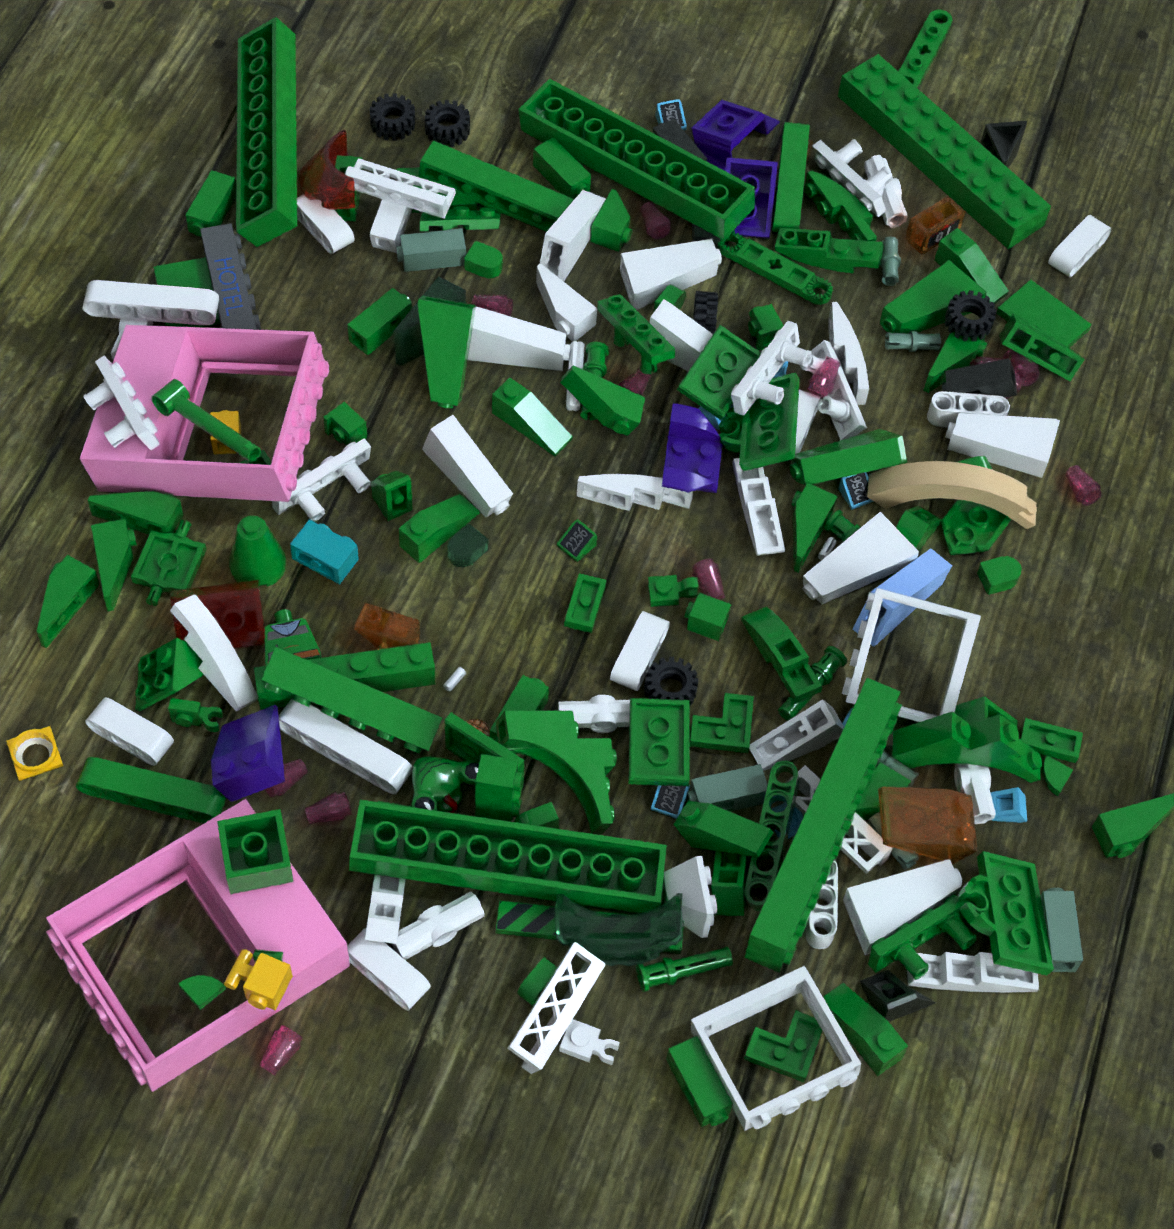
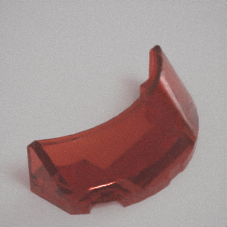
M342 130L335 134L304 164L299 174L302 193L309 200H320L322 207L326 209L355 208L354 178L343 174L335 168L337 155L348 156L346 130Z

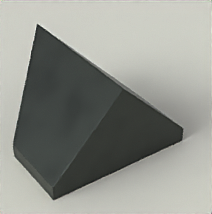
M1027 121L986 124L981 139L982 145L1009 168L1018 154Z
M889 970L860 980L872 1008L888 1020V1022L936 1003L904 984Z

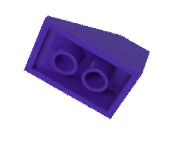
M727 157L725 171L755 187V208L735 228L736 234L739 233L740 236L770 239L778 162Z
M276 705L222 725L211 758L213 786L231 802L285 782L279 715Z

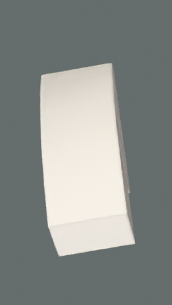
M382 875L374 876L365 940L397 944L406 879Z

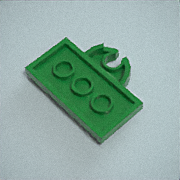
M796 372L772 378L769 382L771 385L784 389V397L780 404L776 405L773 402L758 398L744 416L735 413L734 407H732L719 423L718 428L721 431L719 434L721 437L720 441L727 450L740 452L739 465L743 472L795 459L800 383Z
M983 851L977 856L979 875L970 879L958 895V898L962 901L970 899L976 906L971 902H966L960 908L962 915L978 932L989 936L994 964L1047 976L1054 968L1035 864Z

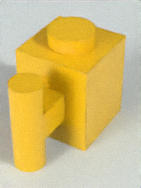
M242 949L224 985L229 989L236 990L240 980L246 981L243 989L248 1003L261 1010H265L267 1007L276 1011L293 977L291 965L260 953L253 967L249 965L253 954L248 950Z

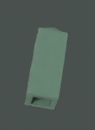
M462 228L400 235L401 246H396L397 261L403 262L404 272L464 266L466 245Z
M758 764L692 779L690 790L687 791V802L710 803L729 812L764 804L768 784L762 766Z
M1050 888L1042 892L1041 901L1054 968L1052 972H1076L1083 962L1074 891Z

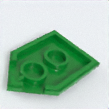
M957 499L941 520L950 556L989 551L1012 519L988 506Z

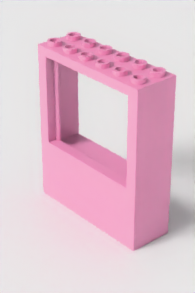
M126 325L113 363L117 362L126 374L122 379L124 381L127 380L136 391V395L133 398L140 400L147 411L144 414L145 419L149 417L156 426L158 432L155 433V436L160 445L150 450L135 434L114 448L104 432L109 431L123 421L126 415L115 397L99 406L80 456V460L99 492L117 493L156 491L162 494L169 493L174 496L289 502L292 491H295L297 487V472L303 465L305 445L310 441V426L316 419V405L318 400L322 398L324 377H327L329 373V364L323 357L322 346L317 342L314 332ZM210 373L297 376L271 465L183 461L194 423L176 411L169 416H164L154 406L151 396L171 380L177 379L188 390L190 394L189 400L200 407Z
M246 799L46 918L51 928L46 933L52 942L51 944L61 960H64L76 984L79 983L85 999L90 1007L96 1010L102 1026L108 1035L111 1034L123 1059H127L139 1084L142 1086L147 1083L152 1092L350 967L347 942L292 864L291 869L294 882L230 894L217 821L256 814ZM185 881L236 958L242 949L248 950L252 954L255 949L283 952V962L291 965L293 977L276 1011L267 1007L265 1010H261L245 1001L155 1058L82 943ZM252 957L249 965L254 967L256 961Z

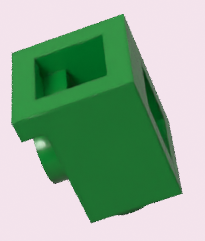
M772 304L754 307L749 312L751 319L748 322L750 334L757 339L755 347L758 351L767 348L774 339L776 332L784 326Z
M345 402L323 416L325 433L328 436L332 434L339 443H344L347 446L351 442L357 443L367 438L366 421Z

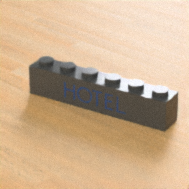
M232 223L201 228L202 243L213 291L219 295L217 310L221 328L261 330L258 314L253 315L252 310H256L254 295L247 292L248 289H251L249 274H243L242 270L247 269L244 253H238V249H242L239 233L234 234Z

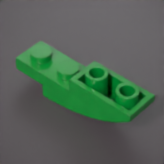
M809 171L804 190L807 197L811 198L817 206L819 214L824 216L829 224L839 222L841 229L846 231L851 240L876 241L877 236L870 228L873 215L851 192L837 182L815 171Z
M780 228L775 243V251L814 267L837 272L854 273L855 267L879 268L883 252V242L831 238V231Z
M766 606L741 617L742 623L767 664L771 663L795 703L822 691L820 681L808 664L809 656L779 616Z

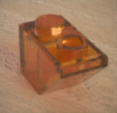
M368 603L364 604L354 625V629L378 649L418 644L420 639L419 620Z

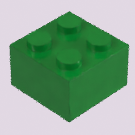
M281 809L217 821L230 894L294 882Z

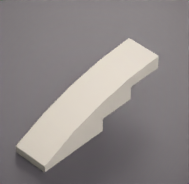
M832 302L828 318L829 339L838 360L841 361L842 370L848 383H853L854 398L857 405H865L869 384L861 347L841 307L837 302Z
M735 458L732 462L735 478L756 555L785 552L775 498L772 499L768 477H765L763 467L743 472L739 465V458Z
M631 474L579 476L577 484L578 497L630 511L632 503L659 510L662 501L689 509L693 491L687 493L661 487L663 478Z
M194 594L175 603L170 611L189 632L184 640L203 660L199 670L236 712L255 702L258 696L245 667L231 642L199 598Z
M945 952L941 956L917 953L929 965L928 972L920 979L915 980L907 971L908 986L969 992H1037L1039 990L1037 973L994 964L992 954L979 952L975 956Z

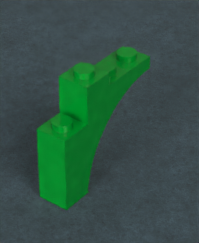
M504 711L496 721L498 743L512 752L536 759L556 772L579 799L586 813L591 834H603L613 824L615 816L614 808L610 805L608 795L610 781L606 777L615 767L617 761L616 751L612 749L611 738H578L579 726L577 721H574L573 711Z
M949 712L893 731L892 757L910 769L933 764H973L1012 773L1029 783L1041 780L1040 768L1042 767V759L1040 754L1019 739L1017 726L1001 714L969 724L954 712Z

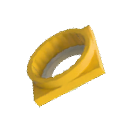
M50 726L42 729L27 730L15 738L6 740L19 781L63 766ZM33 744L44 745L49 750L48 760L39 766H26L22 760L24 750Z

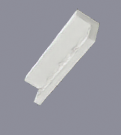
M359 158L355 167L348 166L345 173L347 188L443 219H445L456 194L454 188ZM362 168H363V169H366V170H369V171H372L373 173H370V172H367V171H363Z
M806 765L798 771V789L806 797L797 796L795 807L804 815L808 808L806 804H810L821 780ZM855 812L853 822L847 833L850 838L843 839L840 850L867 874L877 864L881 866L889 859L893 847ZM858 846L872 859L866 862L858 854Z
M576 942L570 946L507 1048L524 1060L521 1067L531 1074L543 1068L605 966V963ZM576 954L586 962L579 973L573 975L570 961ZM564 971H566L567 976L561 977ZM568 981L569 989L561 1001H557L554 987L558 982ZM548 997H550V1003H545ZM552 1007L553 1015L546 1027H541L538 1013L542 1008ZM533 1023L534 1029L528 1030ZM535 1033L537 1041L529 1053L520 1047L519 1044L525 1035Z

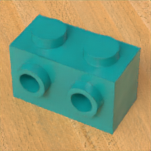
M310 519L290 543L293 560L339 585L359 560L357 544L351 538L340 536L332 532L325 524H317Z

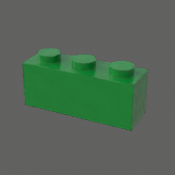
M481 754L475 781V817L512 822L513 817L519 816L522 803L520 799L523 773L518 772V760Z

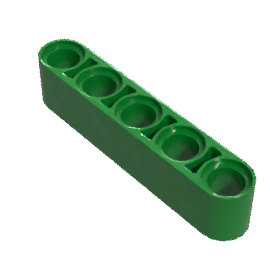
M784 122L772 233H778L780 228L799 229L810 124Z
M97 757L86 758L76 783V788L89 796L203 824L222 813L227 799L212 785Z
M779 761L772 767L759 824L771 830H777L781 835L774 842L768 841L759 857L752 856L745 885V896L749 906L756 911L762 910L767 897L762 901H755L751 898L752 893L756 889L762 888L769 894L784 858L799 788L797 768L789 761ZM783 772H789L793 775L792 780L788 783H781L777 778ZM776 801H783L787 804L786 809L782 812L772 811L771 806ZM764 859H770L774 862L773 868L769 871L759 870L758 865Z

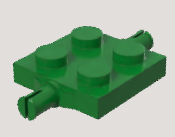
M180 520L176 533H161L151 530L131 575L132 583L151 588L146 599V603L149 605L153 603V606H157L162 592H170L186 597L189 593L207 549L206 544L192 541L186 537L192 526L187 520L186 522Z

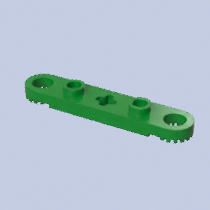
M934 10L929 14L898 71L916 88H919L951 27L952 16L947 11ZM940 18V21L943 19V22L945 21V23H937L935 22V20H939Z
M735 231L725 240L720 239V244L718 242V248L723 256L811 303L822 305L830 301L833 292L831 282L828 283L827 279L826 281L824 278L821 279L814 272L749 238L746 239L740 236L739 233L736 234ZM727 241L734 242L736 246H734V248H730V246H728L727 248V245H725L724 243ZM775 265L779 266V268H775L774 270L770 269V267H774ZM813 289H823L826 292V294L823 293V295L820 294L819 296V294L817 293L816 295V292H814Z

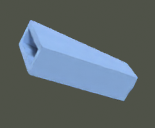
M930 548L877 588L926 600L943 584L952 565ZM883 599L871 645L873 647L876 646L910 615L916 607ZM866 603L853 627V630L857 633L859 632L861 621H868L870 610L865 609Z

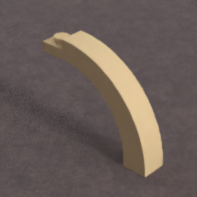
M925 461L891 466L869 474L867 497L884 509L920 499H958L993 508L1005 514L1025 529L1034 527L1036 523V502L1027 497V486L1008 475L992 469L958 462Z

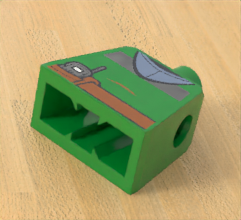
M283 609L277 611L274 614L276 623L265 626V666L268 665L275 647L306 660L322 658L307 620L304 618L293 620L290 610Z

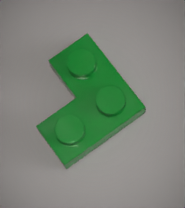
M725 693L722 718L693 715L690 746L748 753L754 696Z
M795 1010L786 1038L755 1027L744 1060L804 1083L822 1029L815 1017Z

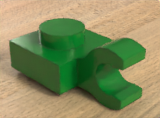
M677 575L648 577L650 607L679 605V598L697 597L698 579L696 577H689L677 582Z
M171 698L168 707L171 721L177 725L201 727V724H203L205 729L210 732H218L220 729L217 722L210 721L213 717H223L222 709L219 707H201L200 702Z

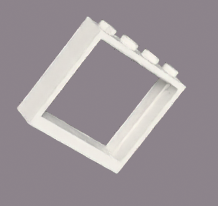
M876 588L875 593L869 592L865 609L870 610L868 621H861L857 635L858 638H862L860 650H853L850 666L855 667L852 678L846 677L842 694L847 695L846 702L855 704L859 696L857 691L882 600L886 599L965 621L939 716L954 712L981 616ZM904 706L901 707L898 715L899 717L917 722L937 717V715Z
M805 966L691 1019V1032L694 1037L697 1036L733 1103L732 1108L744 1131L752 1127L760 1129L769 1124L772 1117L780 1113L789 1115L799 1109L801 1103L809 1099L812 1101L820 1100L829 1093L830 1089L838 1085L846 1087L855 1082L860 1073V1060ZM801 993L843 1066L748 1111L708 1036Z

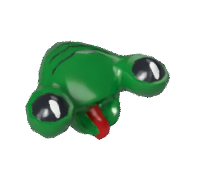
M433 756L417 758L412 769L414 795L411 807L454 813L462 800L460 784L464 782L468 785H475L480 762L473 760L457 762Z

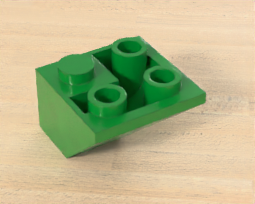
M175 638L140 658L138 663V683L135 691V710L140 712L203 676V673L199 670L203 660L186 641Z

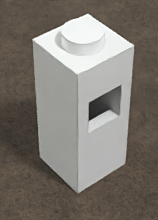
M382 199L370 231L372 247L396 253V246L400 245V235L404 234L412 208Z

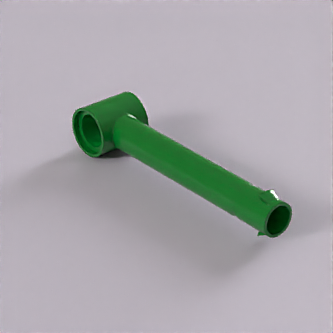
M177 379L171 380L151 396L154 406L164 416H169L176 411L249 462H254L259 458L261 454L260 447L190 401L188 390Z

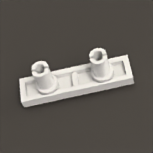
M852 139L850 143L837 152H833L821 140L813 145L816 154L814 157L815 162L821 169L826 168L835 182H841L844 188L856 196L877 217L886 212L882 197L878 191L893 181L892 175L887 168L883 167L868 180H863L847 165L852 159L863 152L860 144L855 139Z
M787 321L782 329L776 332L772 342L767 348L762 350L760 357L754 365L748 368L741 382L734 386L731 392V399L735 413L744 416L758 398L773 402L776 405L781 403L784 397V389L771 385L769 382L786 361L801 365L804 368L809 366L812 360V352L797 347L800 340L796 323Z
M823 340L811 350L812 360L809 366L804 368L800 365V367L805 371L813 373L824 399L818 402V410L823 414L831 416L840 440H844L858 435L867 426L831 342Z
M105 355L95 361L105 379H103L104 382L83 395L84 399L95 411L96 408L115 397L126 415L123 421L109 431L104 432L110 444L116 448L123 441L136 434L150 450L160 445L155 436L158 430L149 417L145 419L144 414L147 411L138 398H133L136 395V391L127 380L124 381L122 379L126 374L117 362L112 364Z
M365 438L357 443L351 442L337 456H329L324 459L316 469L304 471L297 478V487L295 491H292L290 501H272L273 509L280 515L299 504L310 520L315 522L324 516L325 510L312 494L341 476L346 477L357 493H362L370 486L371 482L358 466L369 459L371 446Z

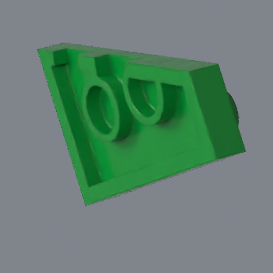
M456 206L454 209L448 210L445 219L422 212L420 231H429V226H438L441 230H451L457 228L458 225H463V228L468 230L499 229L501 212H495L493 208H480V211L469 210V207Z

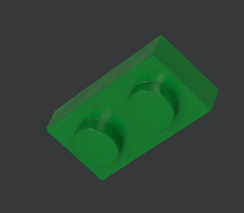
M579 573L565 617L564 627L592 633L607 580Z
M1025 718L1020 740L1039 754L1076 763L1079 758L1083 733Z

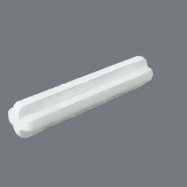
M573 341L570 344L569 369L573 365L583 369L585 345L581 341ZM567 390L566 409L578 411L581 403Z

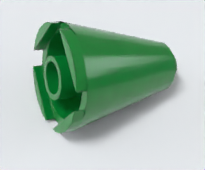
M247 516L238 523L229 557V568L233 578L240 585L247 588L273 585L280 580L286 570V556L282 547L265 521L258 516Z

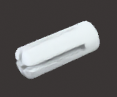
M829 537L818 555L820 560H823L832 552L837 543L836 539Z
M458 667L444 683V689L451 692L466 675V671Z

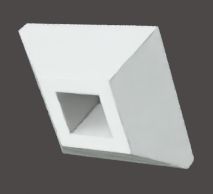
M696 856L664 872L662 896L667 915L675 920L684 921L686 928L699 937L706 938L708 937L710 926H714L717 902L715 895H710L708 885H711L709 866L704 867L702 856Z

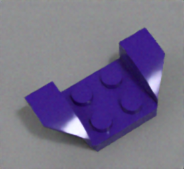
M721 100L692 127L694 142L707 158V162L725 171L727 157L733 158L731 150L752 130L768 135L780 121L759 111Z
M676 403L672 405L661 487L687 493L695 490L717 493L722 453L721 437L698 408Z

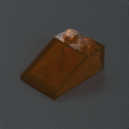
M881 787L878 789L883 845L941 861L950 859L952 864L978 851L971 795L950 789Z

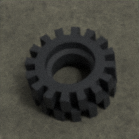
M393 93V97H389V94H384V99L379 96L377 97V102L373 101L371 103L370 125L373 133L376 132L379 138L384 135V140L388 141L389 137H392V141H397L398 136L402 140L405 139V134L409 136L411 135V130L414 131L415 107L414 104H411L409 98L405 101L404 95L397 98V93ZM388 115L400 116L398 119H387L385 117Z
M445 100V104L437 101L436 106L434 104L430 105V110L427 109L425 115L426 136L428 135V140L440 142L443 145L450 144V147H455V142L461 145L462 140L466 141L470 134V115L468 109H465L463 104L458 106V102L454 100L452 104H449V100ZM444 121H450L456 124L452 126H443L439 123Z
M969 290L968 295H966L965 291H962L959 296L955 294L953 299L950 300L945 315L946 327L949 326L948 331L950 333L955 331L954 337L964 336L963 341H967L968 337H971L973 342L977 341L978 337L980 340L984 339L985 335L988 336L996 317L995 304L993 302L989 303L990 298L988 296L983 299V293L981 292L973 295L974 291ZM970 312L977 315L980 319L970 320L961 313Z
M696 291L693 320L714 334L717 322L718 292Z
M669 657L668 662L665 661V658L659 659V665L654 662L651 665V669L649 668L647 671L644 686L645 697L648 696V699L690 700L691 706L694 698H696L698 687L696 670L691 671L692 665L689 662L684 666V659L679 658L678 663L674 662V657ZM666 678H674L681 682L682 689L674 693L667 692L661 688L660 682Z

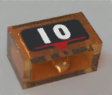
M947 196L910 218L905 240L923 255L938 246L939 241L956 228L961 229L965 211Z

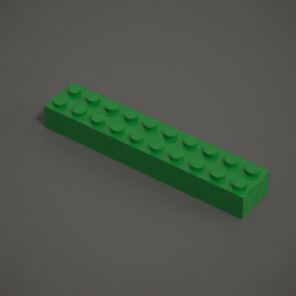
M277 17L238 39L236 232L256 247L297 227L295 33Z
M879 54L842 75L838 97L1007 249H1010L1044 227L1051 205Z
M550 78L518 109L521 131L543 143L554 137L578 162L722 240H725L755 208L754 186Z
M866 679L752 929L744 958L780 973L784 963L790 965L799 938H802L808 924L811 911L813 912L820 896L819 893L829 877L833 861L840 852L843 844L842 841L851 827L856 809L859 808L865 789L874 775L876 764L881 759L888 737L892 734L896 725L897 717L902 707V704L897 703L901 691L872 679Z
M360 800L350 853L349 871L656 916L661 904L667 845Z

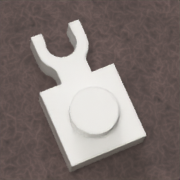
M572 1019L567 1027L559 1051L589 1062L592 1054H594L602 1062L612 1065L614 1057L607 1055L604 1050L612 1048L618 1051L620 1042L612 1039H598L600 1029Z

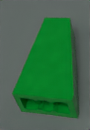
M948 260L884 306L879 324L882 325L886 332L909 333L910 331H917L918 333L945 323L949 302L955 294L959 296L960 292L965 291L966 295H968L969 290L974 291L973 295H977L978 292L983 293L982 298L984 299L987 291ZM963 312L961 314L965 316L970 314V312Z
M422 295L418 299V312L430 400L438 402L437 406L453 408L454 405L458 406L462 399L476 305Z
M877 429L795 454V459H791L792 464H790L789 468L792 478L806 486L807 482L816 484L907 463V457L901 435Z

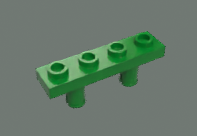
M621 294L597 301V310L614 327L613 343L619 347L631 344L641 354L640 371L643 374L655 373L658 369L657 363L675 358V348Z
M956 894L951 895L938 908L926 910L915 922L911 924L905 923L896 930L895 934L875 941L871 946L868 965L876 973L894 961H899L915 980L920 979L928 972L929 965L914 950L942 932H947L962 950H967L976 942L977 936L964 924L962 920L965 918L960 911V908L966 902H971L972 904L974 902L970 899L962 901Z

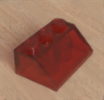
M259 580L171 591V607L175 603L195 594L214 617L233 648L265 644V627ZM173 615L176 638L185 641L184 639L189 632Z

